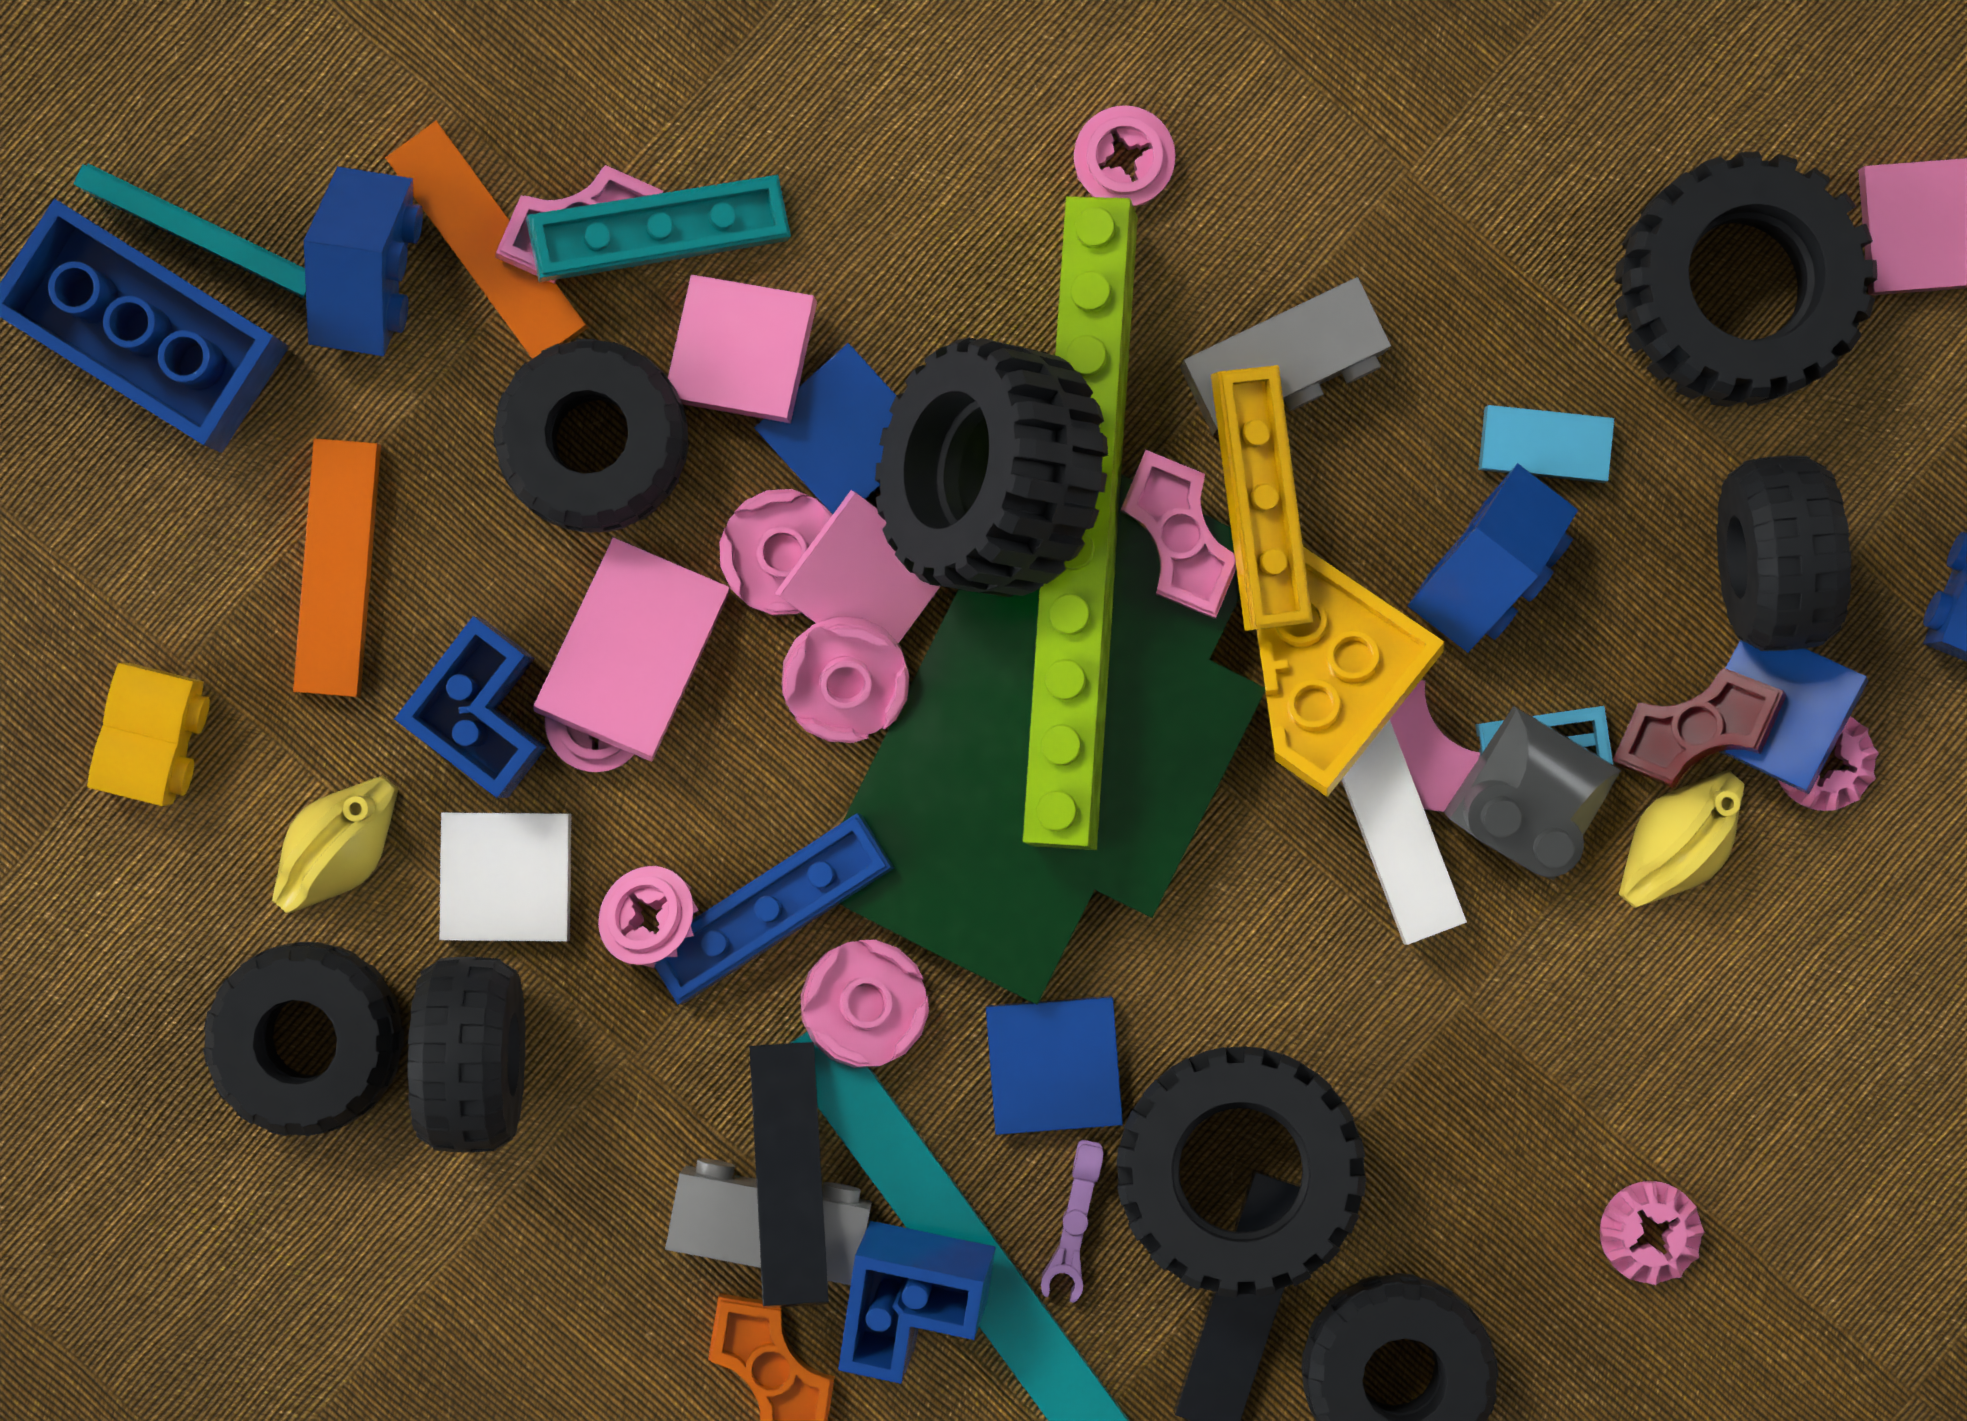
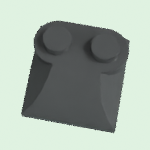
M1513 706L1444 813L1451 821L1482 843L1530 871L1554 880L1556 876L1567 873L1579 862L1584 849L1583 835L1603 804L1621 770L1518 707Z

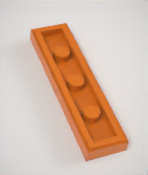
M434 121L385 157L398 176L413 178V197L422 206L423 211L532 359L538 356L542 350L553 345L570 342L589 328L556 282H539L538 276L495 258L496 251L510 220L437 121Z
M316 438L313 440L293 692L361 697L381 445L378 443Z

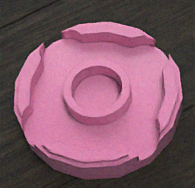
M793 489L767 490L745 500L728 520L719 542L720 567L730 589L751 608L770 615L801 614L799 610L775 592L833 514L816 498Z
M834 617L813 624L794 640L783 660L782 693L789 710L806 732L828 742L855 743L869 738V734L877 732L882 727L884 730L896 721L907 701L909 671L901 646L884 628L863 618Z
M878 940L847 942L825 953L808 972L800 995L802 1022L814 1045L831 1060L853 1068L882 1066L906 1054L922 1035L929 1014L928 996H926V988L922 982L924 979L917 965L897 947Z

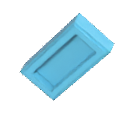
M1487 405L1484 408L1478 470L1509 473L1518 463L1534 476L1605 483L1609 479L1615 418Z

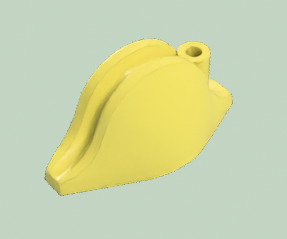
M1726 770L1656 799L1642 814L1635 828L1619 895L1633 908H1637L1699 886L1711 879L1728 860L1732 850L1744 783L1731 771Z
M382 775L332 793L307 805L290 824L284 839L272 901L287 914L350 891L362 884L375 870L382 856L398 788Z

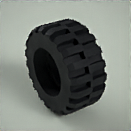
M1739 152L1731 160L1726 161L1719 156L1701 163L1689 173H1683L1655 196L1640 212L1641 217L1629 228L1622 243V246L1626 249L1625 256L1616 263L1614 282L1622 284L1623 295L1615 300L1618 318H1628L1633 332L1626 336L1629 345L1634 353L1640 349L1645 351L1652 360L1646 369L1659 381L1670 377L1678 383L1676 392L1690 399H1695L1700 395L1710 397L1711 405L1731 407L1737 403L1746 402L1748 406L1768 403L1776 398L1787 396L1806 387V385L1824 377L1838 366L1837 360L1840 356L1852 351L1862 336L1857 327L1860 322L1870 318L1875 298L1871 295H1866L1867 285L1878 280L1877 260H1865L1862 249L1873 242L1867 224L1855 228L1847 213L1857 206L1847 193L1843 192L1836 198L1830 195L1824 189L1829 183L1830 177L1815 167L1804 175L1795 170L1797 159L1777 154L1770 161H1762L1760 152ZM1738 223L1755 227L1774 238L1788 254L1797 278V301L1791 319L1773 335L1756 340L1734 337L1712 324L1698 307L1692 294L1689 280L1690 258L1699 240L1707 232L1718 226Z
M969 337L956 340L925 358L926 365H921L911 372L905 380L908 387L904 393L896 395L889 410L893 416L889 427L883 428L879 443V445L884 446L881 463H876L875 481L880 483L881 495L876 497L878 514L886 521V525L882 530L887 543L896 551L895 556L910 573H914L923 582L935 586L1003 597L1023 596L1038 590L1044 584H1048L1066 570L1064 562L1071 561L1077 557L1085 545V542L1082 540L1085 530L1094 527L1099 510L1095 508L1098 493L1105 491L1107 474L1102 472V459L1108 456L1107 437L1100 433L1099 425L1104 422L1103 415L1096 400L1090 398L1093 391L1080 372H1076L1072 365L1063 358L1046 352L984 338L974 339Z
M1245 1046L1208 1050L1186 1058L1172 1066L1145 1090L1131 1111L1124 1126L1122 1140L1118 1147L1116 1166H1118L1117 1188L1120 1203L1123 1205L1129 1220L1128 1225L1137 1241L1140 1240L1151 1254L1150 1258L1163 1270H1169L1179 1277L1181 1282L1195 1289L1203 1288L1217 1292L1218 1296L1237 1298V1295H1257V1297L1276 1294V1290L1293 1284L1297 1286L1311 1278L1313 1272L1323 1264H1328L1340 1251L1339 1247L1347 1235L1352 1233L1358 1220L1362 1196L1365 1195L1366 1176L1364 1171L1365 1153L1363 1143L1353 1121L1354 1118L1345 1102L1341 1100L1325 1079L1300 1061L1285 1054L1264 1048ZM1229 1109H1251L1273 1117L1291 1134L1301 1156L1302 1181L1294 1203L1279 1220L1255 1231L1234 1232L1210 1224L1191 1207L1181 1186L1179 1173L1180 1158L1188 1137L1202 1121L1218 1112Z

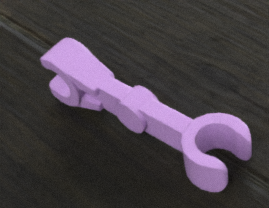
M1088 1140L1078 1142L1072 1170V1177L1074 1178L1067 1210L1063 1215L1060 1243L1041 1276V1289L1045 1297L1049 1296L1051 1279L1059 1273L1068 1274L1074 1280L1070 1293V1302H1076L1082 1294L1083 1278L1080 1248L1083 1234L1088 1227L1087 1215L1094 1183L1098 1181L1103 1161V1147L1100 1143Z

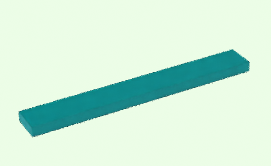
M806 1031L791 1043H805L812 1041L808 1032ZM814 1045L817 1107L905 1227L996 1247L987 1305L979 1327L1047 1420L1130 1421L870 1067L853 1068L833 1061Z

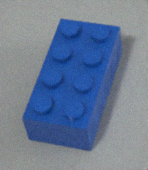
M55 198L0 283V318L197 442L223 453L290 347Z

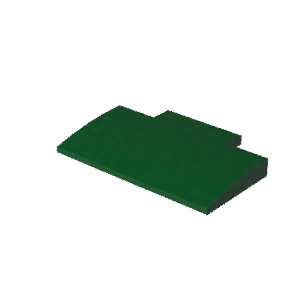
M1122 474L1097 850L1036 847L1023 842L1040 588L1023 596L1013 595L1011 597L958 589L908 689L907 701L896 721L890 725L843 822L856 813L862 814L895 868L841 902L840 905L1037 1005L1094 890L1153 918L1265 692V687L1209 660L1240 598L1237 570H1235L1215 619L1157 596L1156 592L1160 577L1158 552L1152 538L1143 526L1129 515L1121 512L1122 505L1133 481ZM1203 514L1205 523L1213 537L1219 544L1234 553L1231 527Z

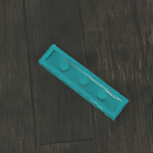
M89 163L87 166L82 164L73 185L90 196L306 300L305 268Z
M778 175L530 214L526 218L539 282L786 242L791 237Z

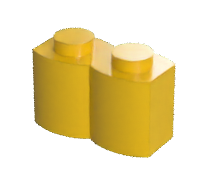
M118 663L106 701L103 726L99 733L90 765L87 788L159 806L172 805L176 795L184 796L188 791L194 771V759L186 757L188 742L192 733L200 734L202 732L209 712L210 699L209 697L202 696L204 681L133 663Z

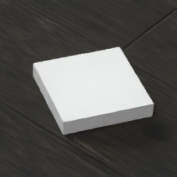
M441 813L439 940H570L571 813Z

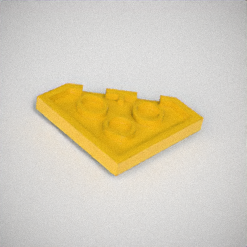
M1303 547L1313 622L1258 629L1256 632L1275 761L1328 797L1444 652V641Z

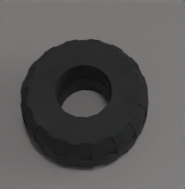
M576 339L574 342L561 345L556 344L542 350L531 361L525 362L513 375L514 378L506 391L502 393L497 406L495 428H493L494 447L496 448L499 460L498 465L507 484L517 498L533 513L549 523L567 530L585 533L610 532L623 529L628 525L645 519L657 510L656 508L668 495H671L679 482L680 474L687 459L689 447L688 424L683 404L676 389L666 375L650 359L629 347L615 342L596 339ZM601 400L616 405L622 410L627 420L628 438L623 453L614 464L600 472L583 474L570 470L564 465L558 455L556 438L562 420L570 410L584 402Z
M1774 456L1744 461L1741 466L1729 473L1728 477L1724 480L1721 487V497L1718 502V570L1720 572L1723 601L1726 605L1730 625L1733 626L1738 639L1752 645L1754 648L1760 649V651H1786L1821 646L1840 631L1841 624L1845 622L1847 616V606L1851 592L1850 571L1852 567L1849 529L1843 507L1844 502L1841 492L1836 485V479L1832 472L1827 470L1826 466L1810 459L1808 456Z
M296 942L279 945L263 951L241 964L230 977L225 979L216 992L215 1000L211 1009L207 1012L204 1025L205 1048H203L206 1067L208 1066L214 1081L213 1085L221 1098L228 1102L237 1112V1115L250 1124L258 1125L269 1130L271 1133L284 1136H311L331 1132L350 1124L364 1115L382 1098L384 1092L393 1082L400 1066L398 1064L402 1048L404 1047V1029L402 1028L400 1016L401 1009L395 993L391 992L380 972L373 965H369L356 956V953L342 947L320 942ZM291 1001H305L322 1009L333 1023L337 1036L336 1053L328 1069L321 1075L300 1074L288 1067L277 1054L273 1040L275 1021L282 1008Z
M485 957L440 958L437 962L422 970L421 976L417 979L415 994L412 1000L408 1037L409 1107L416 1136L435 1151L470 1153L496 1151L497 1148L513 1140L518 1130L517 1126L520 1120L524 1092L526 1050L524 997L519 974H517V970L502 962L501 959Z
M1394 1273L1393 1275L1370 1276L1359 1280L1358 1283L1345 1290L1339 1291L1328 1301L1329 1303L1322 1312L1315 1317L1308 1331L1309 1336L1302 1354L1301 1369L1304 1393L1309 1409L1316 1421H1487L1489 1415L1492 1414L1497 1398L1496 1383L1499 1376L1497 1358L1493 1351L1491 1339L1482 1322L1468 1304L1442 1285L1413 1274ZM1404 1338L1420 1341L1430 1347L1434 1359L1432 1380L1421 1395L1409 1403L1394 1406L1378 1403L1366 1395L1363 1386L1365 1366L1377 1349L1387 1342Z

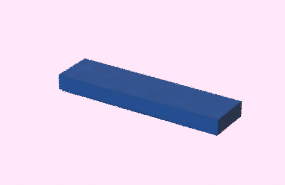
M856 813L694 918L691 924L694 936L685 938L677 948L678 957H666L656 962L655 968L677 1005H682L895 867L862 814Z

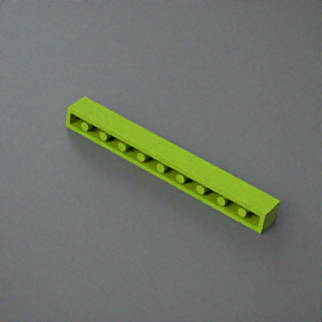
M1066 196L1055 356L1063 358L1072 365L1076 372H1080L1093 391L1090 398L1096 400L1103 415L1104 422L1099 425L1100 433L1107 437L1108 456L1102 459V472L1107 474L1105 491L1098 493L1095 508L1099 510L1094 527L1085 530L1082 537L1085 545L1076 558L1064 562L1066 570L1048 584H1044L1039 591L1023 842L1036 847L1097 850L1138 217L1130 198Z

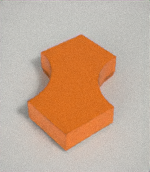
M720 1293L717 1301L708 1360L731 1369L748 1384L759 1405L760 1421H828L835 1376L813 1369L794 1352L783 1328L782 1307L763 1308V1300Z

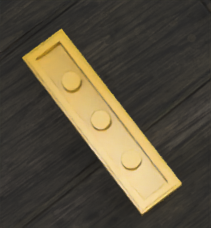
M1279 365L1211 374L1244 630L1250 631L1313 622Z

